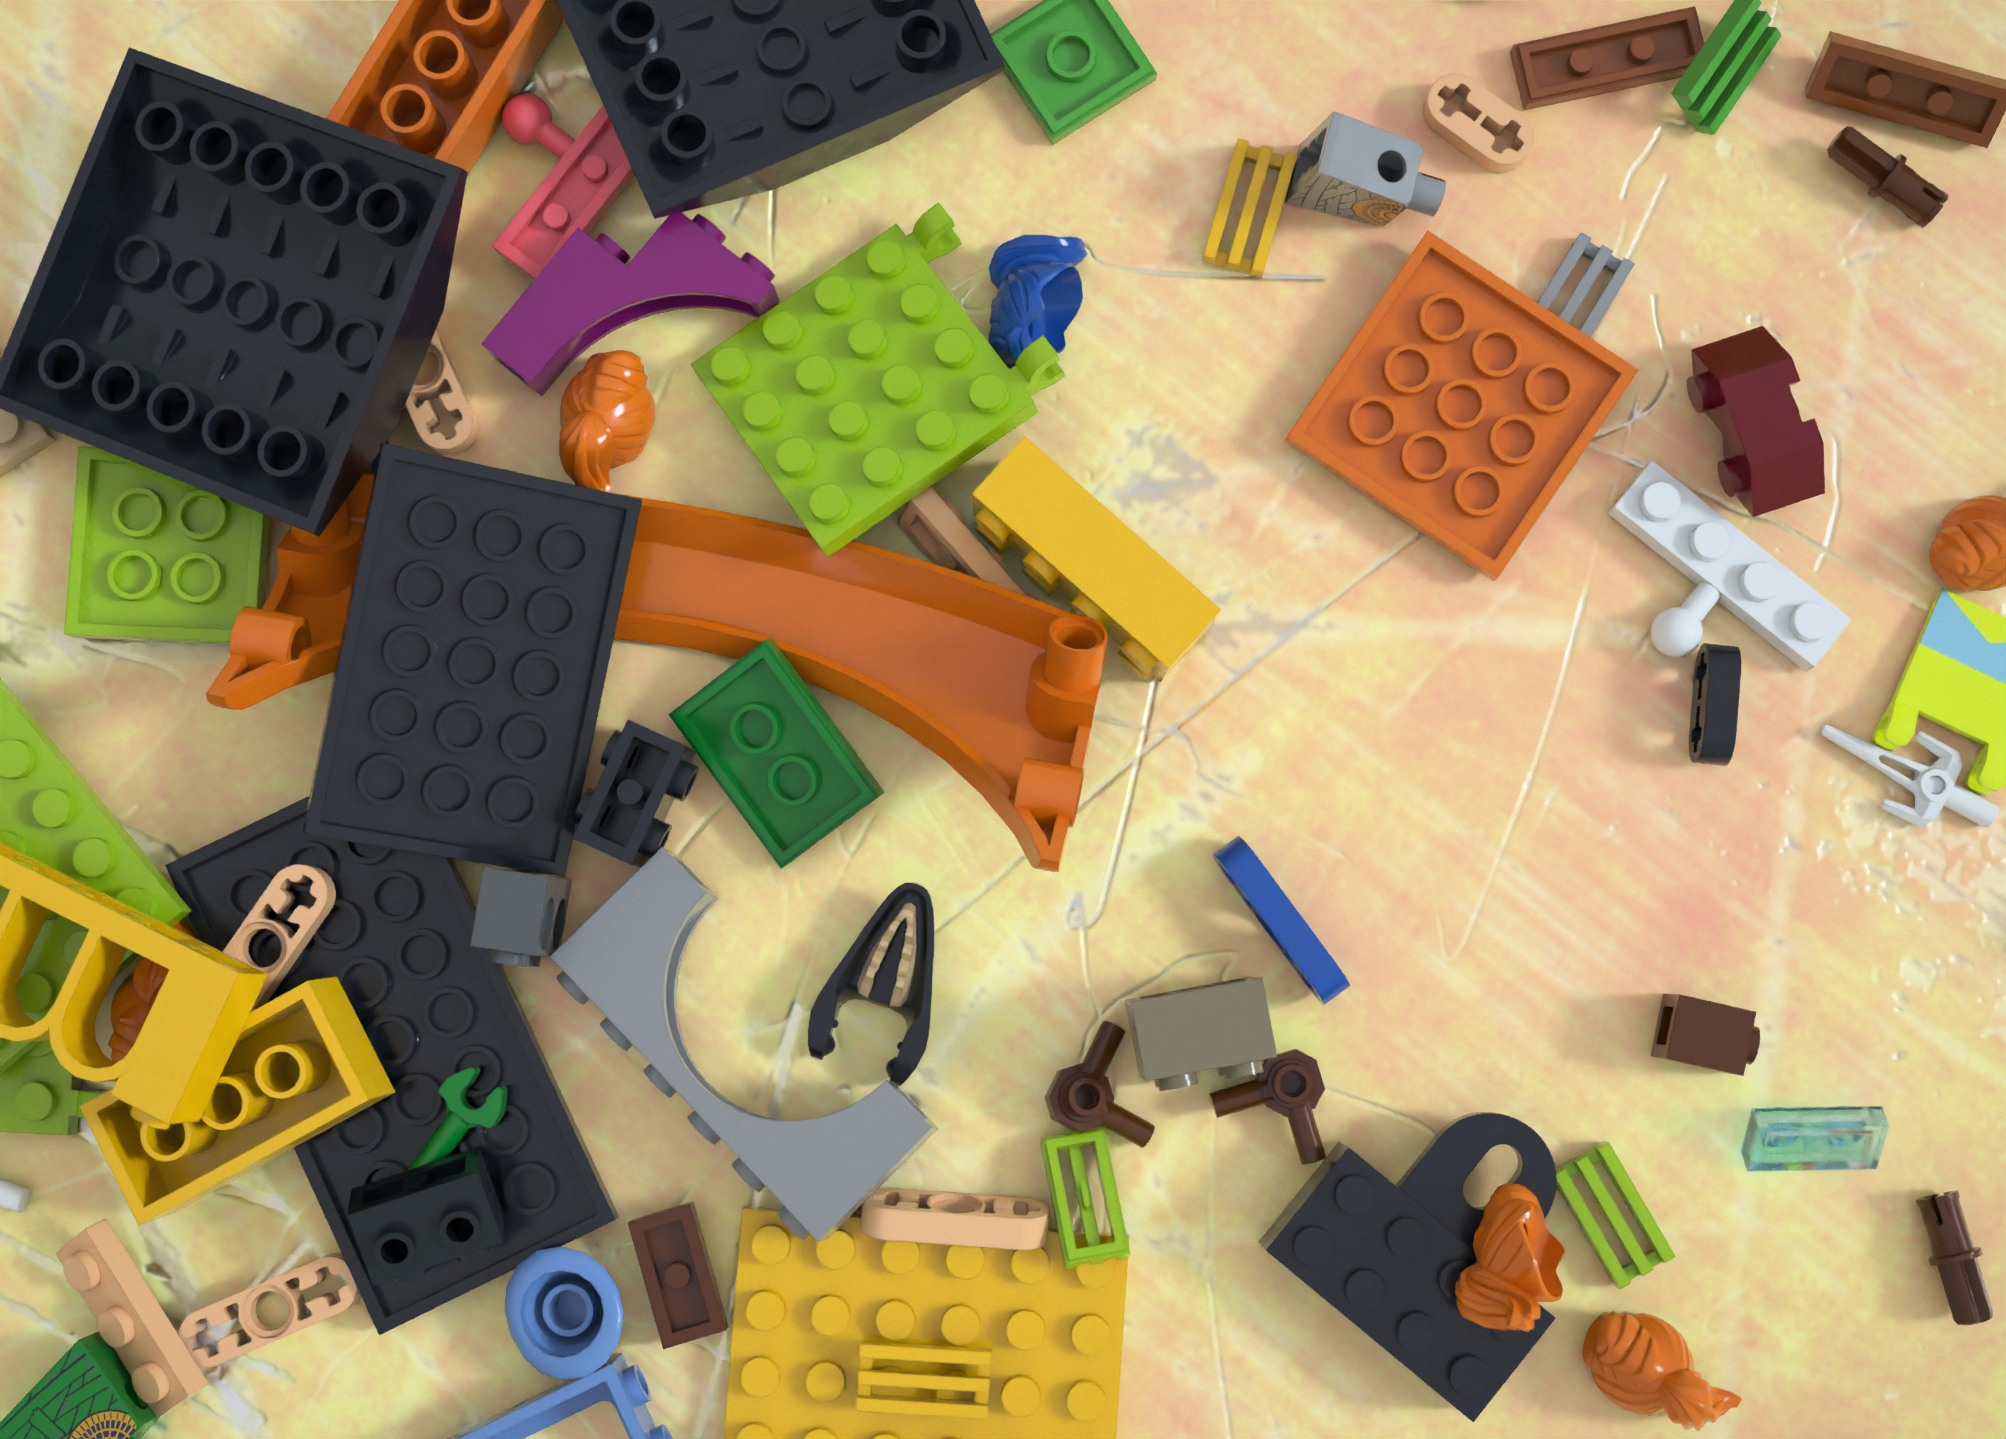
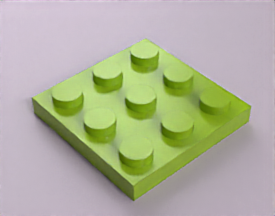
M79 447L64 635L73 638L230 644L232 627L239 611L245 606L262 609L265 604L271 517L100 448Z

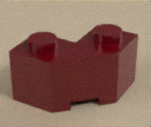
M1764 326L1691 349L1693 376L1687 379V391L1694 409L1698 413L1705 412L1722 432L1724 460L1718 462L1717 471L1725 493L1729 497L1736 496L1752 517L1824 494V442L1815 418L1804 422L1801 420L1798 406L1790 390L1791 385L1801 381L1791 355Z

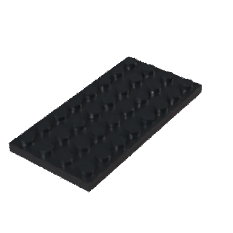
M308 796L165 866L179 896L191 909L188 916L199 940L222 952L273 878L282 869L297 864L315 866L324 870L331 877L335 885L336 898L333 908L268 1002L306 981L337 976L395 1090V1093L294 1147L378 1334L381 1335L516 1269L519 1263L537 1250L563 1246L619 1218V1215L502 964L488 962L489 949L470 946L476 908L453 859L304 834L303 825L309 800ZM311 879L306 883L293 882L289 891L296 898L286 914H277L272 909L268 917L286 923L296 933L300 927L299 924L291 923L287 920L299 905H314L317 898L309 892L314 882ZM263 929L251 938L249 955L257 965L261 967L271 966L280 957L282 950L281 941L273 931ZM478 1066L480 1073L466 1092L468 1103L475 1108H481L486 1098L495 1088L505 1086L507 1087L505 1114L495 1127L485 1128L480 1125L469 1128L449 1157L478 1147L480 1148L504 1214L503 1243L496 1245L487 1255L473 1261L460 1262L454 1259L433 1266L422 1277L407 1283H395L391 1280L373 1286L347 1218L351 1189L408 1171L410 1165L447 1115L446 1102L439 1094V1088L453 1074Z

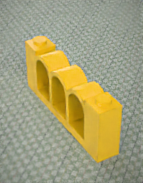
M0 842V885L10 890L0 910V1038L15 1042L50 1041V1046L60 1065L75 1077L92 1082L117 1081L110 1095L133 1106L130 1115L148 1126L167 1130L171 1124L199 1122L268 974ZM51 910L89 929L54 1005L44 1018L35 1023L24 1013L19 1003L17 985L21 970ZM127 949L169 969L133 1047L125 1058L117 1063H113L102 1053L96 1042L95 1021L104 997Z

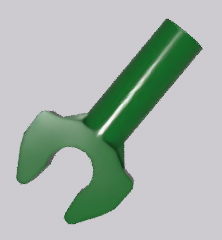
M478 1066L470 1067L448 1077L439 1088V1094L446 1102L447 1115L408 1170L449 1157L469 1128L480 1125L485 1128L497 1126L505 1114L507 1087L500 1086L495 1088L486 1098L484 1105L481 1108H475L468 1103L466 1092L475 1082L480 1073V1068Z

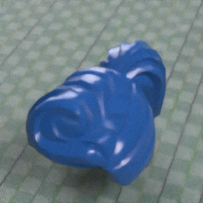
M1022 235L1002 243L995 250L989 271L991 282L998 289V293L991 304L989 321L991 327L988 341L1009 369L1016 365V361L1023 350L1043 335L1057 353L1065 349L1064 332L1076 316L1083 299L1082 281L1078 269L1075 267L1088 255L1082 239L1078 237H1056L1049 235Z

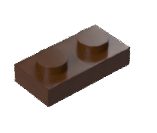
M692 1201L630 1220L628 1222L629 1230L663 1349L726 1331L729 1325L694 1202Z

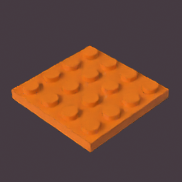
M1427 230L1284 441L1492 581H1495L1639 370Z

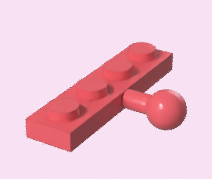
M528 93L516 95L506 103L503 109L502 124L510 138L521 144H535L538 142L560 159L492 245L499 255L533 280H535L578 227L588 235L591 233L635 177L604 105L576 139L552 122L549 106L536 95Z

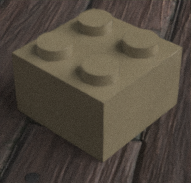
M1245 977L1125 1000L1139 1076L1145 1082L1154 1080L1156 1088L1159 1087V1091L1198 1084L1196 1072L1218 1068L1219 1076H1224V1079L1264 1072L1262 1060L1277 1057L1262 977Z

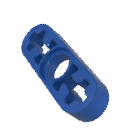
M1237 836L1213 854L1214 860L1226 878L1321 1004H1327L1350 987L1347 978L1253 850L1240 836Z

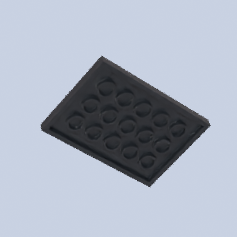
M381 443L303 825L304 834L565 877L575 829L573 818L581 800L642 500Z

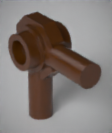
M1102 1021L1083 1062L1056 1072L1044 1097L1052 1120L1076 1133L1104 1126L1143 1148L1151 1139L1155 1126L1114 1103L1112 1089L1108 1077L1105 1076L1124 1037L1125 1030L1111 1022Z
M1297 1049L1278 1053L1276 1058L1265 1059L1262 1064L1264 1072L1258 1073L1257 1079L1209 1093L1217 1118L1263 1104L1287 1117L1302 1165L1327 1158L1312 1111L1320 1100L1325 1087L1317 1060Z

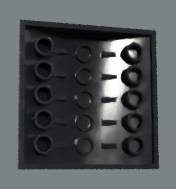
M556 0L654 219L774 190L885 143L1001 73L1005 68L974 0Z
M129 47L0 360V409L320 537L379 453L380 444L386 443L396 429L444 311L468 172L461 167Z

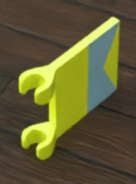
M1942 588L1938 590L1892 700L1873 732V743L1888 751H1894L1898 746L1903 747L1907 745L1914 734L1917 718L1920 715L1984 745L1966 775L1964 782L1967 788L1981 795H1987L1991 791L2002 789L2006 783V617L1947 589Z

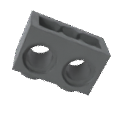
M483 867L470 946L489 949L488 962L520 967H539L541 956H551L562 944L572 880Z

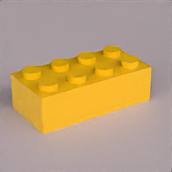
M1025 436L972 493L973 518L978 523L974 528L976 532L1001 554L1008 547L1022 558V562L1025 565L1022 569L1024 575L1049 596L1057 589L1071 602L1070 604L1073 608L1070 610V613L1090 617L1101 623L1107 630V635L1120 645V651L1116 654L1117 657L1143 680L1152 674L1162 682L1208 631L1221 611L1216 604Z
M336 976L306 981L250 1012L199 1122L171 1124L167 1130L148 1126L130 1115L133 1106L110 1095L113 1088L79 1107L139 1226L174 1214L395 1093V1090Z

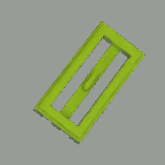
M1100 1127L1080 1133L1072 1132L1041 1138L1040 1145L1065 1270L1078 1268L1079 1264L1090 1263V1265L1104 1263V1260L1116 1258V1261L1128 1259L1130 1249L1105 1128ZM1093 1145L1112 1237L1111 1243L1101 1244L1081 1146ZM1062 1149L1068 1150L1087 1247L1076 1249L1057 1150Z
M1604 1141L1556 1169V1186L1615 1287L1622 1289L1631 1284L1630 1280L1638 1275L1644 1276L1653 1271L1652 1267L1661 1262L1667 1263L1676 1257L1609 1142ZM1599 1161L1603 1164L1652 1248L1648 1252L1644 1253L1593 1164ZM1580 1173L1631 1262L1621 1266L1571 1180V1177Z

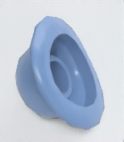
M562 1246L537 1250L517 1265L506 1287L505 1314L510 1335L523 1358L540 1373L560 1380H570L587 1377L607 1363L620 1340L624 1312L619 1288L603 1265L585 1252Z

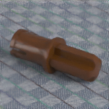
M1846 126L1841 130L1827 149L1829 158L1870 187L1868 191L1869 196L1874 199L1878 196L1882 197L1888 203L1890 202L1921 228L1933 220L1943 208L1942 204L1948 200L1949 195L1929 183L1905 164L1907 158L1904 155L1899 154L1894 158L1853 127Z
M1959 1191L1944 1192V1195L1941 1196L1937 1193L1916 1199L1934 1256L1928 1260L1930 1266H1938L1954 1321L1958 1325H1974L1991 1319L1993 1317V1309L1977 1257L1983 1255L1981 1247L1973 1246L1959 1200Z

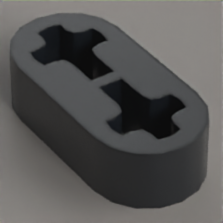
M1703 643L1698 651L1694 669L1689 730V756L1694 763L1727 766L1733 756L1737 733L1741 681V652L1737 646Z

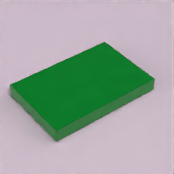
M772 638L764 640L668 714L781 869L885 793Z

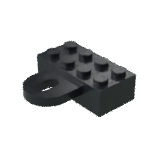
M1496 1112L1470 1113L1449 1122L1434 1136L1396 1185L1348 1146L1338 1142L1259 1240V1243L1269 1254L1472 1422L1477 1419L1556 1319L1539 1304L1540 1319L1534 1320L1533 1330L1529 1332L1523 1330L1503 1331L1484 1328L1465 1319L1456 1305V1281L1459 1280L1462 1271L1477 1263L1473 1249L1474 1234L1479 1228L1481 1219L1484 1217L1485 1206L1473 1207L1466 1201L1463 1194V1185L1466 1178L1492 1147L1500 1144L1509 1145L1517 1155L1518 1166L1516 1172L1506 1184H1520L1534 1193L1542 1208L1544 1219L1548 1215L1555 1198L1557 1184L1555 1164L1543 1139L1531 1127L1520 1120Z

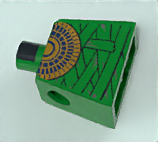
M98 1331L79 1339L0 1422V1439H140L159 1418L155 1416L148 1403L144 1402L137 1395L132 1385L131 1375L114 1348L103 1340Z

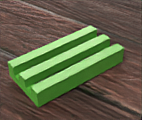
M1760 0L1733 1L1671 92L1697 132L1715 135L1782 37L1778 28L1768 26L1772 19L1767 11L1757 10L1762 4Z

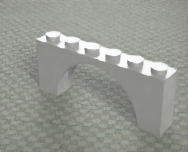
M661 847L550 956L563 970L556 978L562 987L579 1003L584 1005L590 999L606 1016L600 1023V1026L618 1046L625 1051L634 1046L650 1064L643 1071L661 1092L669 1098L677 1092L692 1107L694 1111L687 1118L705 1139L713 1145L722 1139L738 1156L732 1163V1166L750 1187L760 1192L766 1186L783 1204L777 1211V1214L795 1235L802 1240H805L810 1234L817 1242L827 1240L939 1128L895 1082L885 1080L879 1087L860 1101L840 1111L822 1117L795 1121L771 1119L749 1112L721 1095L706 1080L692 1060L682 1037L677 1013V983L682 958L688 942L701 919L718 898L676 854Z

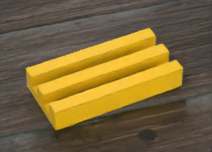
M1237 138L1203 254V262L1262 278L1297 159L1296 154L1285 152V155L1273 152L1271 147L1261 145V148L1249 146V141ZM1244 161L1256 165L1229 254L1219 251L1218 248ZM1267 169H1275L1279 171V175L1254 260L1243 258V251Z
M861 1341L855 1411L988 1420L992 1349ZM873 1358L978 1365L977 1376L872 1370ZM871 1385L976 1392V1400L871 1394Z

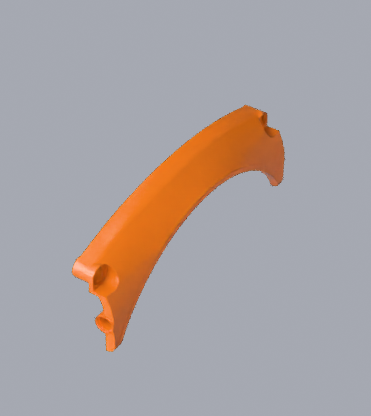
M363 475L320 537L290 525V529L276 548L279 572L263 608L245 606L239 611L234 621L230 637L231 657L206 692L207 701L211 705L232 710H244L285 689L335 671L374 475ZM623 495L641 499L642 503L614 639L690 648L740 660L764 640L772 638L802 680L860 705L902 729L946 761L985 798L1009 827L1033 868L1059 872L1069 829L1073 828L1076 819L1094 711L1100 690L1108 640L1107 630L1101 623L1093 618L1070 613L979 578L864 543L851 541L827 558L807 529L719 510Z

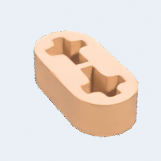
M1450 73L1440 77L1432 84L1423 103V116L1426 124L1434 133L1481 167L1493 173L1513 171L1524 162L1534 144V132L1530 122L1521 113L1474 79L1464 74ZM1455 94H1458L1465 100L1461 107L1465 114L1456 111L1451 117L1444 115L1441 112L1444 105L1442 98L1449 100ZM1505 130H1508L1515 136L1511 144L1515 150L1506 148L1501 154L1495 152L1491 148L1495 140L1492 134L1499 136Z

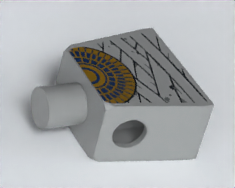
M1333 111L1300 143L1285 203L1374 226H1385L1405 209L1433 217L1443 200L1446 182L1443 179L1418 172L1423 154V148L1419 143Z

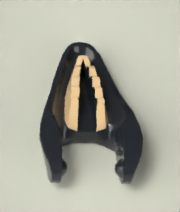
M904 883L891 892L868 921L854 944L818 995L810 1014L808 1047L812 1058L823 1060L824 1056L833 1052L836 1043L832 1033L839 1024L837 1017L841 1006L848 1000L858 999L890 1008L901 1014L906 1020L907 1030L903 1042L897 1044L899 1049L898 1056L889 1060L886 1065L890 1081L901 1086L916 1069L926 1050L929 1036L934 959V912L930 894L923 886L915 883Z

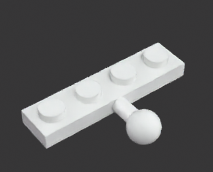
M1653 460L1640 471L1608 511L1611 517L1697 585L1680 607L1667 608L1660 612L1653 620L1650 631L1652 642L1666 656L1684 657L1697 649L1703 636L1701 621L1716 602H1719L1805 672L1814 668L1852 620Z

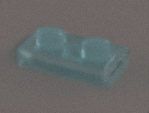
M1882 1106L1752 1108L1741 1153L1747 1172L1877 1169L1889 1129V1123Z

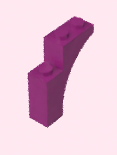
M682 212L669 215L628 265L626 263L630 256L611 238L600 233L594 240L578 227L481 344L496 361L542 397L561 373L591 345L611 332L634 321L664 312L694 308L723 309L759 318L779 302L775 287L771 283L775 275L752 254L745 252L739 258L722 245L726 240V236L712 222L698 213L692 220Z

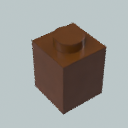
M1663 993L1650 1056L1744 1076L1746 1064L1751 1065L1754 1062L1760 1044V1029L1754 1026L1756 1012L1685 995Z

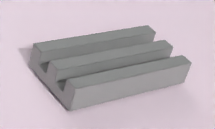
M1581 232L1537 303L1548 310L1581 255L1592 261L1558 316L1567 323H1570L1602 269L1605 268L1613 273L1612 277L1579 331L1591 337L1635 263L1625 257L1621 261L1611 255L1613 250L1604 245L1599 248L1590 242L1591 237Z

